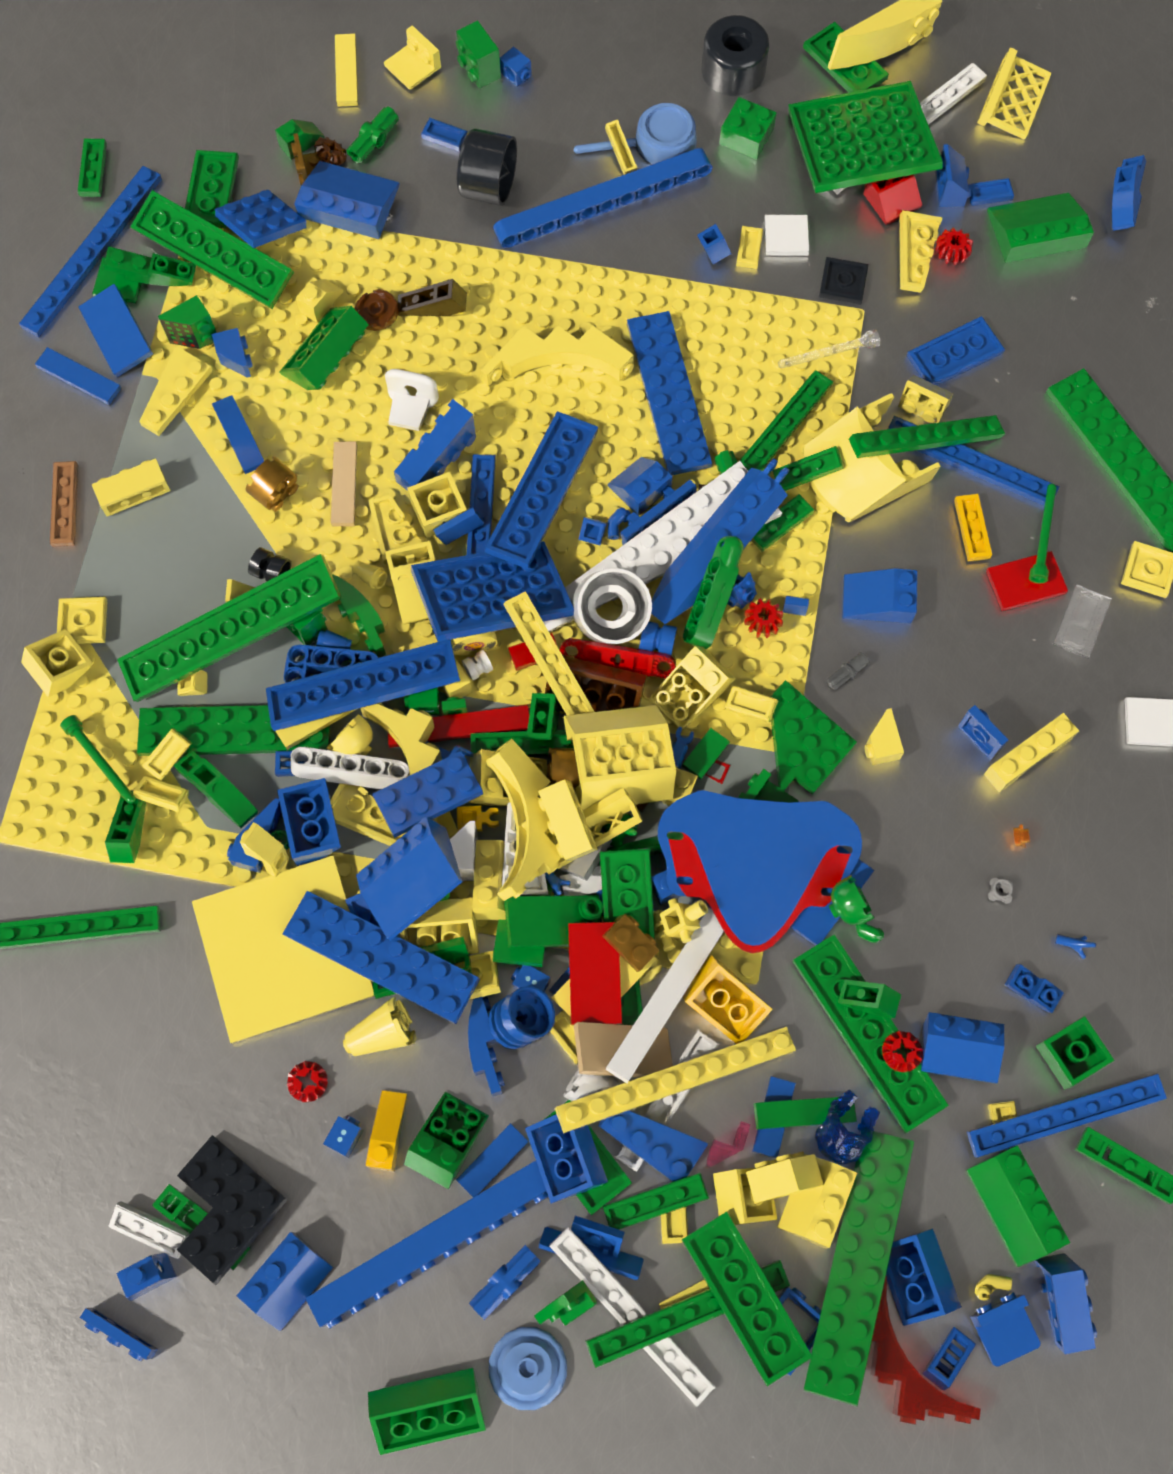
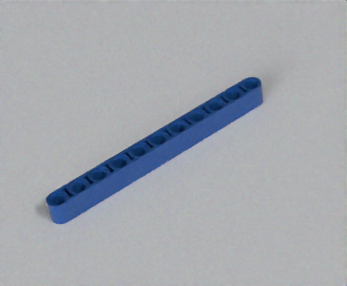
M697 148L503 218L494 224L493 230L503 248H510L707 176L713 167L705 151L702 148Z

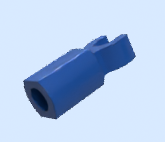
M682 727L677 729L676 742L672 744L675 767L678 769L681 768L688 747L686 745L690 744L694 737V732L692 731L689 737H681Z

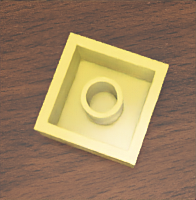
M450 472L407 488L410 502L426 538L435 535L434 529L467 511Z
M804 1151L779 1156L771 1161L767 1160L754 1164V1170L746 1172L754 1203L781 1198L824 1185L815 1154L805 1156Z

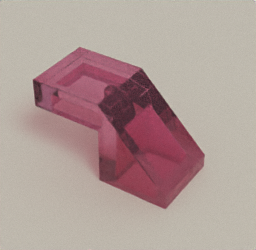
M742 1121L738 1124L732 1146L713 1140L705 1167L711 1168L740 1153L744 1149L751 1124Z

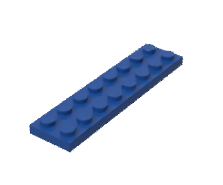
M666 311L627 319L629 335L666 470L673 476L711 468V457L670 312Z
M556 412L485 547V553L523 568H529L598 432V426L561 412Z
M451 641L436 642L266 688L271 727L273 731L459 682L460 677Z
M309 891L305 893L282 933L285 937L454 1024L458 1022L480 980L479 977L398 936L391 941L388 940L380 927Z

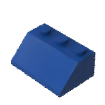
M325 778L277 790L291 856L297 866L323 859L341 848Z
M928 1012L922 1026L923 1055L921 1071L998 1083L1004 1052V1024Z
M556 1114L525 1128L550 1203L558 1202L608 1183L588 1125L563 1134Z
M933 1228L893 1241L886 1279L903 1326L943 1316L962 1307Z
M290 1232L236 1296L255 1314L281 1331L306 1302L305 1298L316 1290L334 1267L297 1233Z

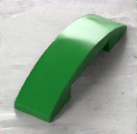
M168 1184L152 1204L154 1208L172 1222L174 1221L186 1232H189V1234L208 1214L205 1209L171 1184ZM248 1247L245 1250V1252L231 1267L233 1271L242 1261L245 1255L249 1252V1250L251 1249L250 1247Z

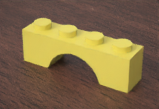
M1062 713L993 763L984 775L997 791L1001 792L1040 760L1056 752L1071 741L1079 730Z

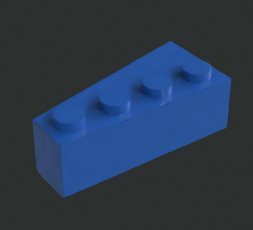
M454 399L448 404L450 409L445 416L440 414L435 420L436 425L432 432H425L420 438L419 448L417 450L412 449L395 469L396 482L407 491L408 487L442 475L446 467L459 458L461 451L466 446H471L475 441L476 433L473 414Z

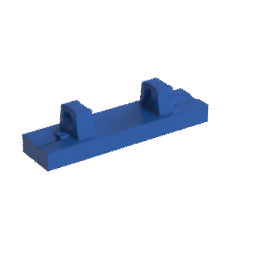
M689 480L677 490L667 486L662 490L663 500L641 517L635 512L627 516L629 526L620 532L622 545L697 492L696 484Z

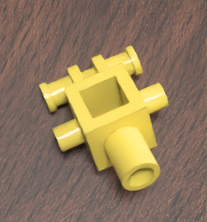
M674 898L668 901L670 908L665 911L657 910L653 912L656 923L654 929L660 932L657 934L659 941H662L664 951H670L675 948L671 937L681 938L682 943L692 940L690 933L700 928L698 918L708 913V907L704 901L699 900L689 905L679 903L678 899Z

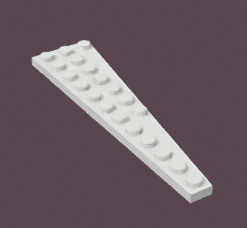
M740 461L566 586L565 589L571 603L578 585L586 577L598 571L611 568L624 569L637 575L644 584L663 576L670 565L747 474L748 470ZM779 508L776 509L766 523L782 515ZM609 592L603 593L596 600L595 609L600 608L601 605L611 600L618 599L619 596ZM569 616L544 621L543 623L550 633L564 624L574 621V618Z

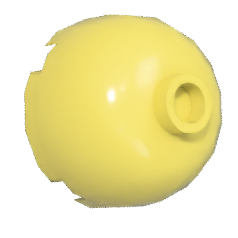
M358 714L326 749L343 754L366 756L372 749L369 746L373 739L372 729L367 721Z

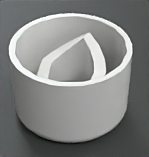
M619 568L605 569L589 575L578 585L572 599L574 607L573 618L579 630L589 639L605 644L624 643L637 637L647 626L652 611L651 596L644 582L632 572ZM603 593H614L622 600L623 610L616 620L607 621L596 612L595 602Z

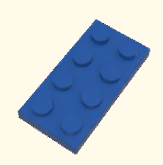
M459 751L372 795L391 833L396 838L408 832L426 816L434 819L483 795V790L462 752Z

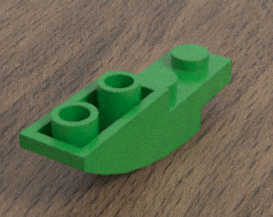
M109 246L104 261V270L126 275L125 280L159 286L192 285L196 269L195 264L155 253L152 254V257Z
M333 574L332 576L342 597L339 599L341 604L337 605L342 617L347 616L350 623L356 622L360 633H366L368 639L365 640V643L370 652H375L378 658L385 656L384 646L378 636L384 633L385 629L378 613L354 586Z
M192 749L174 764L175 769L200 790L216 808L240 829L259 813L251 802L205 758L202 759Z

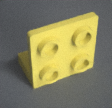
M413 25L406 29L407 46L384 61V66L410 90L441 68L439 50Z

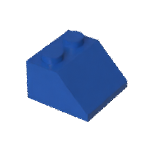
M944 144L940 155L943 166L942 169L935 171L939 207H964L967 198L971 196V185L967 181L969 178V167H966L965 157L948 144Z
M640 457L609 482L608 487L639 516L663 496L662 490L667 486L672 487L673 476L658 461Z

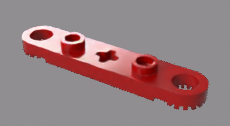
M576 638L564 640L559 650L564 656L632 671L649 677H660L661 679H666L676 668V661L669 654ZM571 645L575 646L578 653L576 655H569L565 648ZM616 654H620V658L624 660H620V663H616L615 659L611 657H615ZM661 661H667V663H670L671 668L667 671H662L658 668V664Z

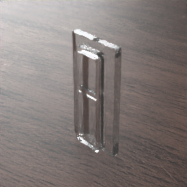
M1076 585L1053 645L1088 659L1112 598Z

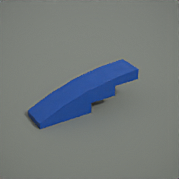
M231 395L212 403L244 473L247 474L256 470L264 462V459L233 396Z

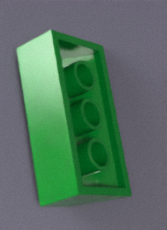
M351 305L330 308L279 373L306 390L321 389L326 384V378L329 374L338 369L340 360L352 351V345L364 336V330L369 324Z
M1018 1145L966 1170L1017 1267L1044 1257L1070 1244L1066 1233Z
M473 1368L368 1392L369 1420L380 1455L486 1430L478 1384Z

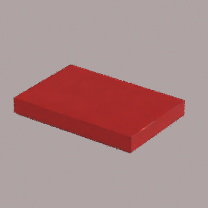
M1052 551L1047 552L1045 565L1049 570L1048 581L1039 584L1029 580L1030 569L1036 564L1037 555L987 568V576L1002 612L1067 594V586Z

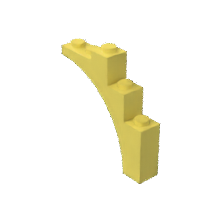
M382 703L360 708L365 718L382 727L400 746L407 759L410 775L442 760L439 748L431 743H426L435 728L429 713L423 710L416 711L410 709L406 716L402 711L388 709Z
M513 739L500 746L486 761L498 776L508 795L516 824L514 863L506 882L497 893L503 901L512 896L514 898L519 897L526 890L524 885L527 881L530 883L536 877L546 872L548 874L554 872L559 867L558 861L561 858L556 845L547 836L550 832L547 825L549 818L547 813L542 811L538 802V798H541L538 791L546 788L550 780Z

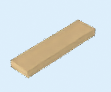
M356 441L334 442L331 503L332 527L355 526Z

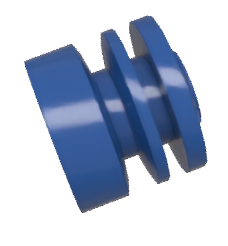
M532 986L520 987L493 1005L489 1012L488 1021L491 1034L498 1043L506 1048L519 1049L531 1044L550 1032L555 1023V1010L552 1001L539 988Z

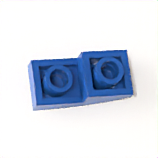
M1021 964L1015 965L1004 984L1022 998L1048 1013H1053L1064 994L1063 991L1047 979L1037 977Z

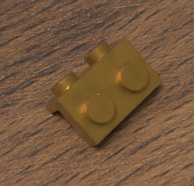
M620 915L602 937L636 972H640L658 953L659 949L655 946L656 941L649 934H644L638 928L639 924L632 916Z

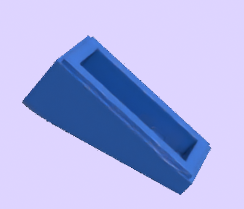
M953 1327L922 1374L941 1390L945 1391L953 1383L976 1343ZM952 1340L957 1341L965 1350L962 1351L951 1343ZM947 1348H948L951 1352H953L956 1356H958L959 1359L956 1360V1359H955L954 1357H952L949 1353H947V1352H946ZM942 1358L949 1363L952 1369L943 1364L940 1359ZM935 1367H936L938 1370H940L943 1374H945L946 1377H945L944 1375H942L939 1371H937V1370L935 1369Z

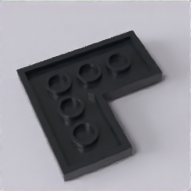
M212 1135L177 1176L213 1208L179 1246L177 1251L213 1284L217 1285L287 1202V1199Z

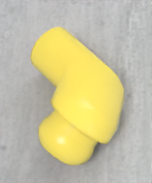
M987 1274L976 1284L975 1294L980 1300L987 1301L996 1289L1010 1291L1012 1288V1278Z

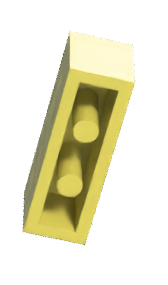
M156 459L144 461L136 467L124 469L116 475L101 478L98 482L91 484L98 502L107 517L170 492V488Z
M562 780L539 790L541 798H538V802L542 811L548 815L549 821H547V825L551 834L556 836L558 841L556 849L560 857H564L567 861H572L598 850L572 782Z

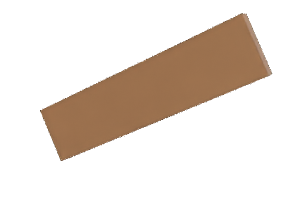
M76 461L53 462L50 545L52 547L75 546L78 464Z

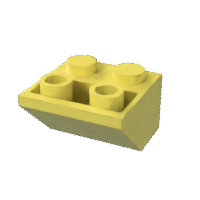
M912 375L906 382L898 407H901L907 413H913L923 418L926 422L939 423L950 404L953 393L916 375Z

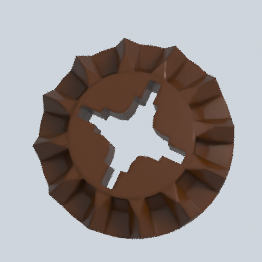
M320 137L315 142L314 150L323 161L333 165H342L347 158L346 150L335 139L330 140L329 137L325 139Z

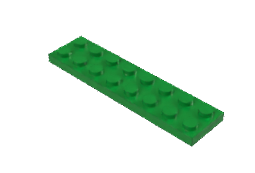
M153 190L130 226L134 231L188 262L195 264L197 267L270 309H273L294 274V271L289 267L252 248L245 242Z
M268 705L140 708L137 742V754L139 756H150L172 728L192 742L183 755H186L191 749L197 755L276 753V751H293L298 747L327 750L326 748L330 744L329 725L287 750L271 727Z
M835 934L793 959V964L905 1134L949 1106L927 1072L921 1071V1063L909 1072L895 1071L886 1064L882 1055L883 1043L890 1034L899 1031L891 1018L874 1016L838 1003L844 979L866 981ZM901 1041L900 1048L893 1051V1053L902 1054L905 1061L906 1054L912 1050L906 1049Z

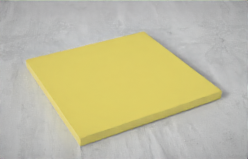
M334 856L280 872L276 877L271 875L192 901L231 1044L375 997L371 980L282 934L307 891L350 912L345 901L347 897Z

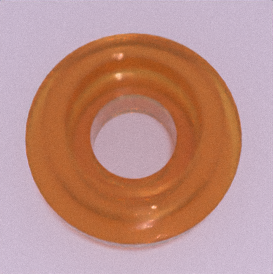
M1019 824V827L1013 828L1015 846H1022L1023 849L1026 848L1025 843H1030L1028 828L1023 829V824Z

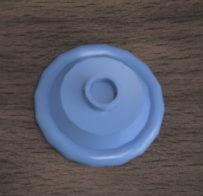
M519 1327L507 1332L495 1344L489 1358V1379L494 1392L505 1404L518 1410H537L550 1404L561 1392L567 1377V1359L561 1344L551 1333L538 1327Z

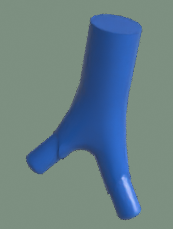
M553 872L551 874L545 873V878L551 885L554 896L562 894L560 885H570V881L558 878Z
M1057 934L1055 944L1074 949L1082 959L1086 958L1082 950L1083 947H1096V943L1086 942V936L1072 938Z

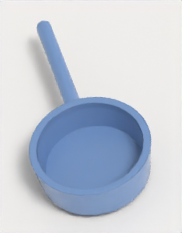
M673 103L657 104L643 112L638 121L635 138H629L626 141L629 147L636 146L639 155L644 160L655 164L696 149L695 121L692 115L679 105ZM610 141L576 145L574 152L582 154L612 150L613 148Z

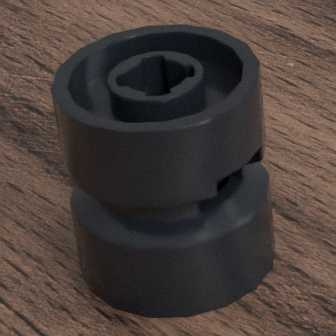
M259 547L250 559L248 573L259 579L265 578L267 582L290 570L291 560L281 555L274 556L272 551Z

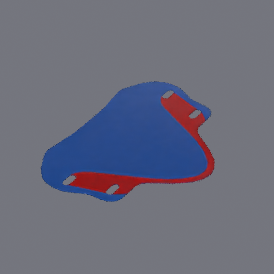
M702 790L672 803L663 812L658 825V841L666 859V880L669 890L677 896L700 897L706 900L732 943L741 950L752 954L763 952L772 947L787 932L805 908L810 906L829 907L832 904L831 896L822 895L821 889L834 888L836 883L849 876L858 862L862 850V838L857 824L849 815L826 801L794 803L735 798ZM670 831L681 832L683 839H668L667 833ZM850 846L853 851L851 854L838 853L837 847ZM717 864H719V866H718L717 868L711 869V868H713L714 866H716ZM680 876L691 877L693 883L691 885L678 884L676 879Z

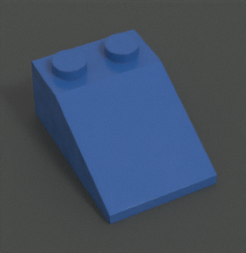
M894 568L844 575L843 619L912 623L917 613V570Z

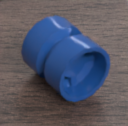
M648 622L642 631L639 649L654 651L656 649L659 653L672 656L677 627L663 625L660 628L658 623Z

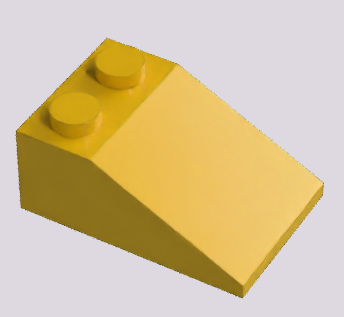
M713 955L702 965L682 997L689 1006L736 1044L744 1042L772 1010L763 999Z

